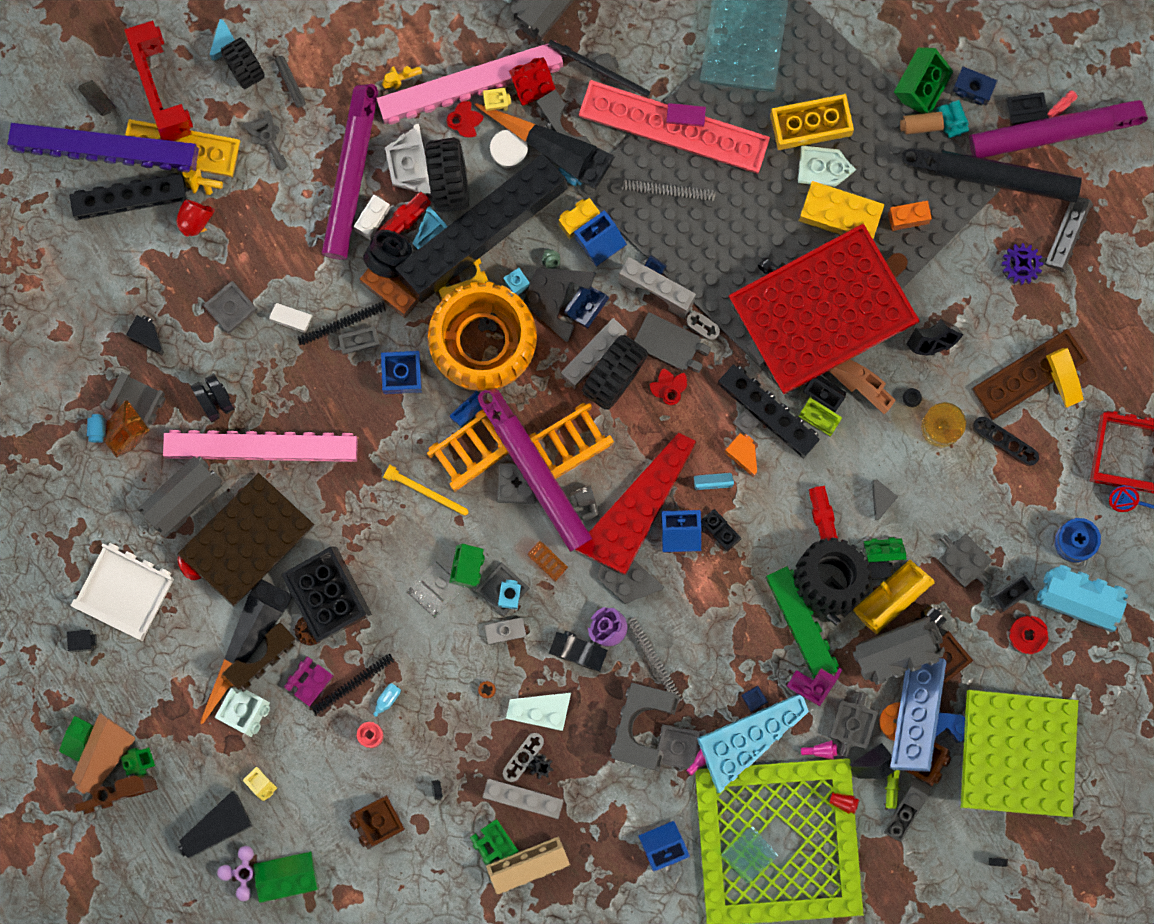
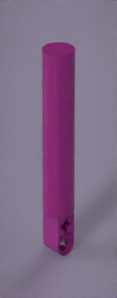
M374 84L356 85L353 89L322 249V255L328 258L346 260L348 256L378 97V89Z
M1135 100L970 134L969 144L972 156L985 158L1140 125L1148 120L1143 101Z
M493 388L482 391L478 396L481 407L569 551L572 552L593 539L516 415L514 416L499 390ZM488 393L492 396V402H489L487 399Z

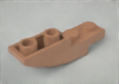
M848 360L829 370L851 392L857 389L883 414L888 412L896 401L883 389L886 383L881 378L852 360Z

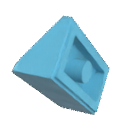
M731 473L694 476L695 490L732 488L734 485Z

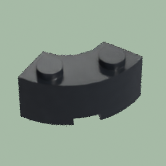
M940 319L936 325L930 328H915L906 345L913 353L926 356L935 355L937 352L947 351L961 339L963 333L957 326Z
M556 632L549 654L574 662L588 669L601 671L607 649L602 648L600 644L593 640L589 643L575 638L576 634L572 632Z

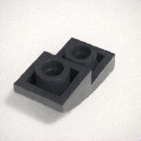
M715 509L701 520V524L727 552L741 540V537Z

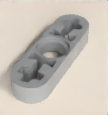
M530 734L505 766L503 777L506 781H517L528 767V764L534 759L533 756H536L543 747L544 740L540 734ZM538 737L540 745H535L532 748V751H535L532 755L529 750L523 747L527 745L529 748L532 743L530 739ZM526 752L529 755V760L526 763H520L517 758L519 753ZM515 760L523 769L520 771L517 768L515 771L517 776L509 779L506 771L507 769L512 770L515 765L511 763Z

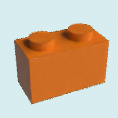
M928 201L891 207L888 212L892 231L926 225L932 219Z

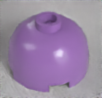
M603 607L597 610L591 617L593 621L591 628L588 627V633L594 642L609 647L619 644L625 638L628 628L626 618L615 608Z

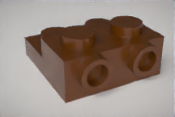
M934 742L930 771H903L933 787L934 783L938 784L942 778V773H940L942 768L950 764L952 759L950 756L951 752Z
M387 795L353 812L350 815L351 819H349L351 827L354 830L357 829L360 834L358 837L362 847H367L368 850L405 830Z

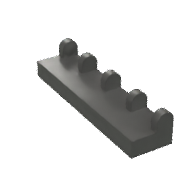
M1078 197L1076 203L1070 202L1045 264L1066 273L1069 258L1073 256L1072 251L1076 241L1080 238L1079 234L1082 226L1087 221L1086 217L1089 209L1093 206L1091 200Z

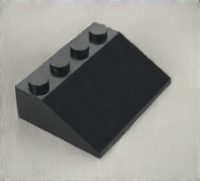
M330 546L281 574L316 643L372 615L337 547Z

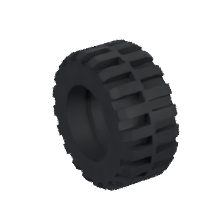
M453 137L429 141L426 144V165L434 208L440 213L466 209L469 206V189L460 140Z
M620 335L608 348L586 380L582 389L583 395L604 410L611 409L641 369L648 356L647 350L628 336Z
M824 538L819 542L813 543L798 560L794 570V578H796L794 585L795 588H799L797 593L800 598L803 597L805 599L804 603L807 606L809 604L813 606L812 610L816 612L821 610L822 614L829 615L830 612H832V615H840L841 612L845 614L854 608L866 595L871 585L869 579L872 575L871 571L868 570L870 565L867 560H864L865 555L862 551L859 553L854 544L849 545L848 541L843 539L838 541V538H831L828 541L827 538ZM831 564L839 568L845 575L847 589L837 590L827 586L819 576L818 565Z

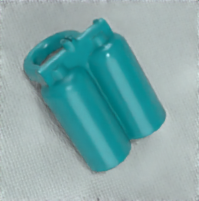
M960 100L935 109L936 112H942L944 121L943 131L948 135V138L959 137L961 134L969 132L968 119Z

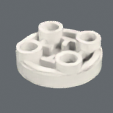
M503 130L493 137L490 144V153L493 160L502 168H512L520 165L525 160L528 153V145L510 130Z

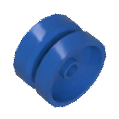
M1075 518L1069 520L1057 530L1054 546L1057 553L1064 560L1080 563L1091 558L1098 551L1101 545V534L1093 522L1085 518Z

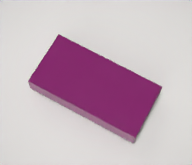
M668 103L666 123L704 127L706 107Z

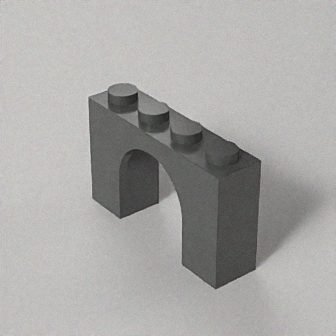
M631 683V686L626 691V705L621 709V723L616 727V741L610 749L611 758L659 772L664 752L639 745L633 736V724L641 713L648 710L675 715L680 696Z

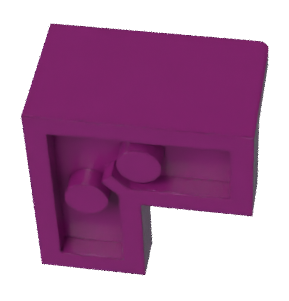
M838 668L834 676L820 669L814 680L796 670L786 687L816 705L821 706L836 683L842 669Z

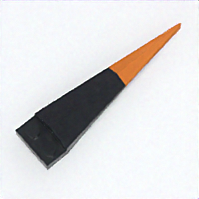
M475 103L476 107L531 145L579 182L595 190L615 158L612 154L590 143L497 110L486 111L485 106Z
M261 579L251 590L200 721L201 724L206 721L230 687L221 677L222 673L236 660L242 663L249 661L265 639V635L284 614L293 597L292 594L264 579Z

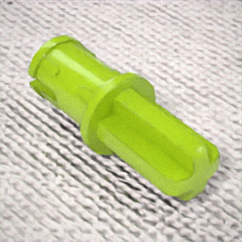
M899 770L894 771V778L893 773L887 776V787H885V790H887L886 808L888 809L897 808L898 791H900V788H898Z

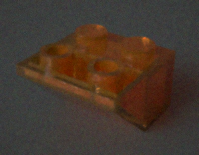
M128 400L124 401L107 421L105 443L116 458L132 451L150 431Z

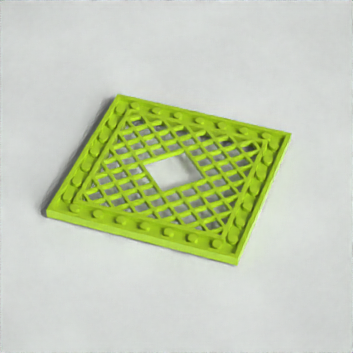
M850 758L750 765L734 781H731L724 787L734 796L728 804L719 798L723 791L718 794L716 793V788L708 768L698 769L695 772L706 924H752L863 916L855 814H848L829 804L826 800L832 792L853 795ZM820 780L814 788L805 782ZM825 780H832V786ZM789 782H800L795 789H792L787 784ZM822 782L831 789L825 797L816 791ZM781 783L775 791L767 785ZM802 784L811 790L805 799L796 792ZM747 785L761 786L756 792H754ZM783 785L792 792L786 800L777 794ZM742 786L736 794L728 788ZM763 787H766L773 793L766 802L757 795ZM744 788L753 794L747 803L738 796ZM813 793L821 799L815 808L807 802ZM794 794L802 800L796 809L788 803ZM774 796L783 802L777 810L768 804ZM755 797L763 803L757 812L749 806ZM735 799H738L744 805L738 813L729 807ZM717 800L725 806L719 814ZM823 802L832 808L826 817L817 810ZM804 803L813 810L807 818L798 812ZM784 805L793 811L787 820L778 813ZM765 806L774 813L768 821L759 815ZM746 807L755 814L749 822H746L740 816ZM726 809L735 815L729 824L720 817ZM833 812L835 813V825L828 820ZM814 813H817L823 819L817 827L808 821ZM795 814L804 820L798 828H795L789 822ZM776 815L805 839V842L782 869H779L752 845ZM756 817L765 823L759 831L750 825ZM737 818L745 824L739 833L731 827ZM719 820L726 825L721 833L719 832ZM825 821L834 828L828 836L819 830ZM806 823L814 829L808 838L800 832V829ZM747 827L756 833L750 842L741 835ZM728 828L737 835L731 843L722 837ZM835 831L837 837V845L829 839ZM816 832L824 838L819 847L810 841ZM738 838L747 844L741 852L732 846ZM720 839L728 845L722 853ZM827 841L835 847L829 856L821 850ZM807 843L816 849L810 857L801 851ZM749 846L758 853L751 862L743 855ZM730 848L738 854L732 863L724 857V854ZM837 850L839 865L831 859ZM817 852H820L827 858L820 867L812 861ZM798 853L807 859L801 868L792 862ZM759 856L768 862L762 871L753 864ZM740 857L749 864L743 872L734 866ZM722 859L729 865L724 872L722 871ZM828 861L837 867L831 876L822 869ZM809 862L817 868L811 877L803 871ZM789 864L798 870L792 878L783 872ZM770 865L778 871L772 880L764 874ZM751 866L759 872L753 881L744 875ZM731 868L740 874L733 883L725 877ZM838 871L840 873V884L833 879ZM800 872L809 879L802 888L794 882ZM819 872H822L828 878L822 886L813 880ZM781 874L789 880L783 889L775 883V880ZM761 875L770 882L764 890H761L755 884ZM741 877L750 883L744 892L735 885ZM723 879L731 885L725 893ZM830 880L839 887L833 895H830L824 889ZM810 882L819 888L813 897L804 890ZM791 883L800 890L794 898L785 892ZM771 885L780 891L774 900L765 893ZM752 886L760 892V895L754 901L746 895ZM733 887L741 893L735 903L726 896ZM841 890V897L834 898ZM821 891L829 897L815 899ZM802 892L809 898L808 900L796 899ZM782 894L791 900L776 902ZM763 895L771 901L766 903H757ZM745 897L752 904H738V902ZM725 899L732 905H725Z

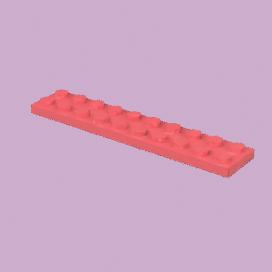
M590 80L579 117L759 174L770 137L705 117L704 127L666 123L668 104Z

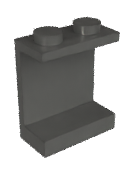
M121 372L104 406L112 412L149 428L156 421V412L158 408H162L166 398L163 391L151 388L131 378L128 374Z

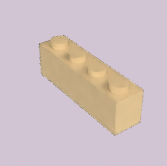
M556 837L489 864L486 868L498 895L537 878L544 877L554 871L561 870L570 864L560 838Z

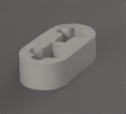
M692 312L688 315L687 326L692 331L708 341L718 338L720 329L716 323L698 312ZM696 317H698V322L702 324V326L698 324L692 325L691 318L695 319ZM704 327L708 329L713 327L715 335L711 334L708 336V331Z

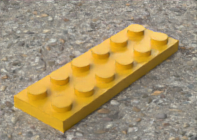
M132 119L128 120L125 136L161 140L156 124ZM191 131L192 135L174 140L176 142L196 144L199 148L196 167L200 168V172L233 177L241 142L240 139Z

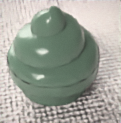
M546 249L542 255L543 265L546 268L557 267L560 264L559 253Z

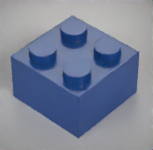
M419 351L381 353L382 390L384 394L422 393Z

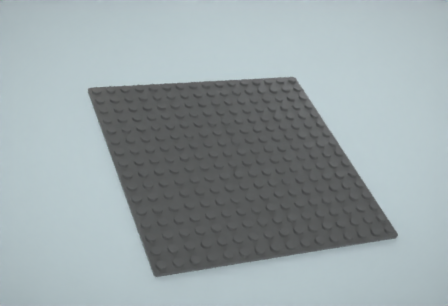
M768 0L664 102V104L706 107L705 117L770 137L759 174L632 134L612 153L615 158L597 189L595 190L582 183L578 187V192L586 200L590 198L600 213L605 210L616 224L620 233L647 259L652 255L667 265L663 274L673 282L695 293L694 304L756 363L747 350L748 343L752 338L728 295L766 275L757 266L763 258L769 259L776 266H779L782 262L786 265L840 236L839 234L799 222L811 184L798 183L801 146L778 150L770 117L772 108L846 94L854 128L852 136L803 146L839 149L856 171L833 188L885 204L873 240L885 261L895 253H902L907 258V267L896 278L901 289L950 242L1001 188L938 176L934 170L906 165L902 161V153L909 148L940 154L941 150L968 154L951 138H948V135L943 130L905 135L904 131L900 129V120H903V116L921 113L904 105L894 93L896 86L805 0ZM912 151L908 152L906 160L910 163L915 161V153ZM931 155L924 160V162H927V166H930V163H934ZM626 179L627 183L628 180L631 182L634 180V185L636 181H638V185L640 181L642 185L645 181L646 184L649 182V187L651 183H653V187L655 183L657 186L660 183L661 186L664 184V189L666 185H668V189L670 185L672 188L675 185L676 188L679 186V189L682 186L683 191L685 187H687V190L690 187L691 190L692 188L694 190L698 188V193L700 189H702V192L704 189L706 192L709 189L710 192L713 190V194L714 192L716 194L714 201H712V195L710 200H708V195L706 200H704V196L701 200L700 196L699 199H697V196L693 199V193L691 198H689V194L687 198L685 194L682 198L681 195L678 197V191L676 196H674V192L672 196L670 192L667 196L666 193L663 195V189L661 194H659V190L657 194L655 190L652 194L651 191L648 193V188L646 192H644V188L642 192H640V189L637 192L636 189L633 191V187L631 191H629V186L627 190H625V187L622 190L621 187H623L624 180ZM928 201L932 217L929 224L892 231L888 216L891 207ZM767 365L763 367L762 370L775 381ZM807 382L787 394L792 398L796 397L804 389Z

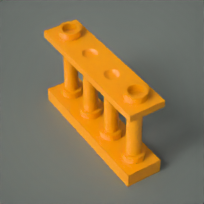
M585 403L580 404L572 414L538 434L534 432L529 435L555 479L614 444L610 435L607 437L605 435L602 436L589 415L588 411L592 409L590 403L587 405ZM579 416H582L596 439V444L591 447L584 443L571 422ZM564 425L580 449L579 454L574 457L569 455L555 432ZM548 435L563 458V464L558 467L552 464L539 443V440Z
M484 410L479 411L475 415L476 418L446 440L440 444L436 442L428 448V457L432 458L435 455L451 476L452 482L449 485L454 492L509 454ZM481 422L498 443L497 447L499 449L493 453L486 448L473 430ZM465 433H467L483 455V460L478 464L471 460L457 440ZM450 444L467 466L466 469L468 471L462 475L456 472L441 451Z

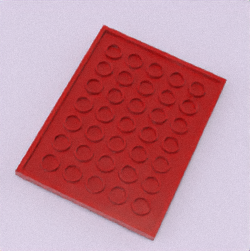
M864 223L728 295L783 395L919 323V318Z

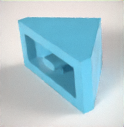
M221 19L219 20L209 54L211 60L214 61L223 57L221 48L235 40L224 20Z

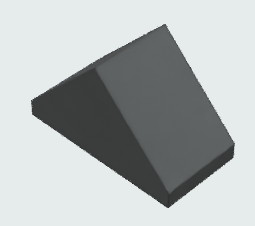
M876 479L871 483L875 520H879L898 496Z

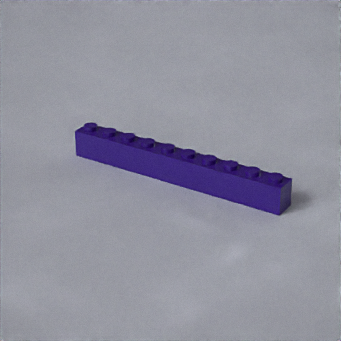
M11 123L7 143L13 152L16 153L29 151L31 154L39 156L46 153L56 158L64 155L74 160H79V157L92 162H97V160H104V162L109 164L123 162L127 166L141 164L145 168L159 166L163 170L176 168L181 172L196 171L199 148L194 143Z

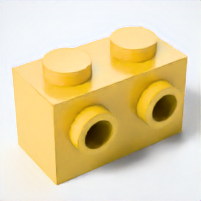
M590 198L586 201L584 199L580 200L575 205L576 208L571 211L566 210L559 216L558 225L569 240L574 237V231L600 214Z

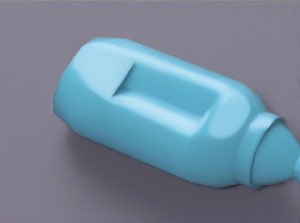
M392 683L389 684L378 698L377 705L375 706L376 712L373 715L377 717L379 713L389 709L400 695L401 689Z

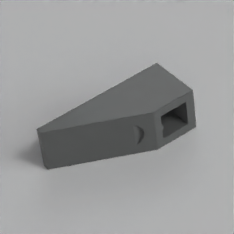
M913 778L884 831L885 834L900 842L903 840L928 798L931 786Z

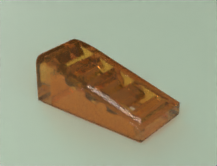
M541 541L527 554L555 582L568 569V566ZM542 548L544 551L536 558L534 555ZM548 554L549 557L541 563L540 560ZM554 559L555 562L548 569L546 565ZM559 564L561 567L553 574L551 571Z

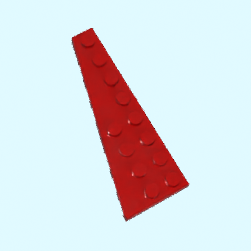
M678 433L589 531L593 539L575 549V551L626 575L693 450L696 440Z

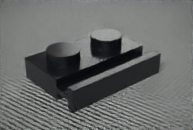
M1044 92L1006 98L1010 125L1049 118Z

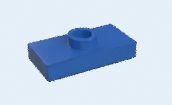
M475 391L449 416L461 428L482 409L478 401L480 394L478 391Z

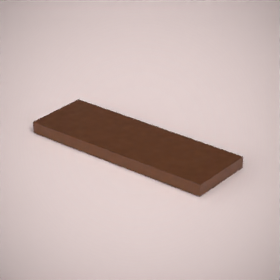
M1068 328L972 388V391L992 421L1055 382L1051 374L1053 371L1046 355L1062 348H1068L1075 369L1088 361Z

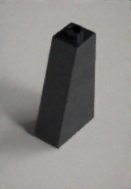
M230 792L179 840L181 845L178 847L183 857L187 856L190 859L253 827L237 792Z

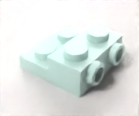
M231 688L215 718L252 737L253 734L258 733L261 725L259 723L262 717L268 715L270 702L247 690L245 692L240 691L237 694Z

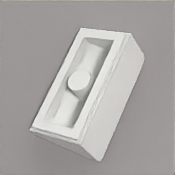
M276 303L269 320L306 333L312 315Z

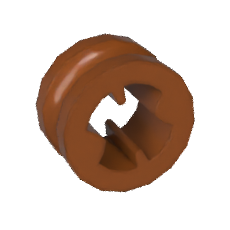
M485 681L479 685L478 692L481 697L488 699L495 695L496 687L492 682ZM485 684L493 689L488 696L486 693H482Z

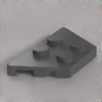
M633 560L626 575L600 564L597 579L624 604L664 589V586L635 560Z

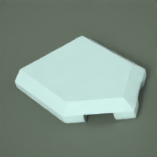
M801 146L798 183L811 184L814 181L836 187L856 171L839 149Z

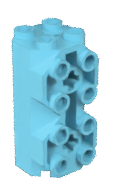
M1064 565L1046 572L1043 579L1045 586L1042 590L1040 589L1036 599L1040 601L1039 605L1110 632L1116 630L1117 627L1114 624L1115 622L1120 623L1127 604L1125 599L1128 598V595L1125 593V588L1116 585L1115 587L1108 586V582L1101 579L1090 581L1088 574L1071 572V568Z

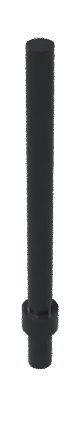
M550 40L547 45L560 52L561 56L569 57L646 98L651 93V91L572 51V48L567 45L563 46L553 40Z

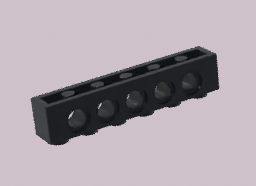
M170 173L167 175L168 177L163 178L153 176L146 181L132 180L130 184L115 183L108 188L99 186L94 187L91 191H74V194L69 195L72 215L78 221L185 201L188 198L184 177L179 173ZM163 186H171L168 192H161ZM145 189L152 190L148 196H144L143 191ZM127 192L133 193L130 199H124V195ZM108 196H114V200L112 202H105V199ZM95 199V204L87 206V201Z
M733 364L717 384L804 459L820 441L818 438L819 434L814 429H808L804 426L805 422L796 415L794 417L789 413L790 409L785 404H779L774 400L776 397L768 390L765 392L755 378L750 379L746 375L747 372L738 365L736 367ZM743 381L746 384V388L738 389L736 382ZM753 393L758 394L760 401L753 402L750 395ZM772 406L775 409V413L767 414L765 407ZM782 418L787 419L789 426L782 427L779 424V420ZM801 431L804 438L801 440L796 439L794 432Z

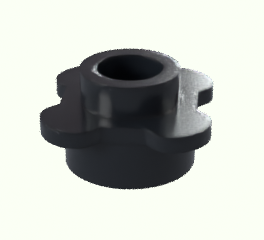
M479 318L480 324L478 329L481 332H494L497 329L495 321L492 319Z

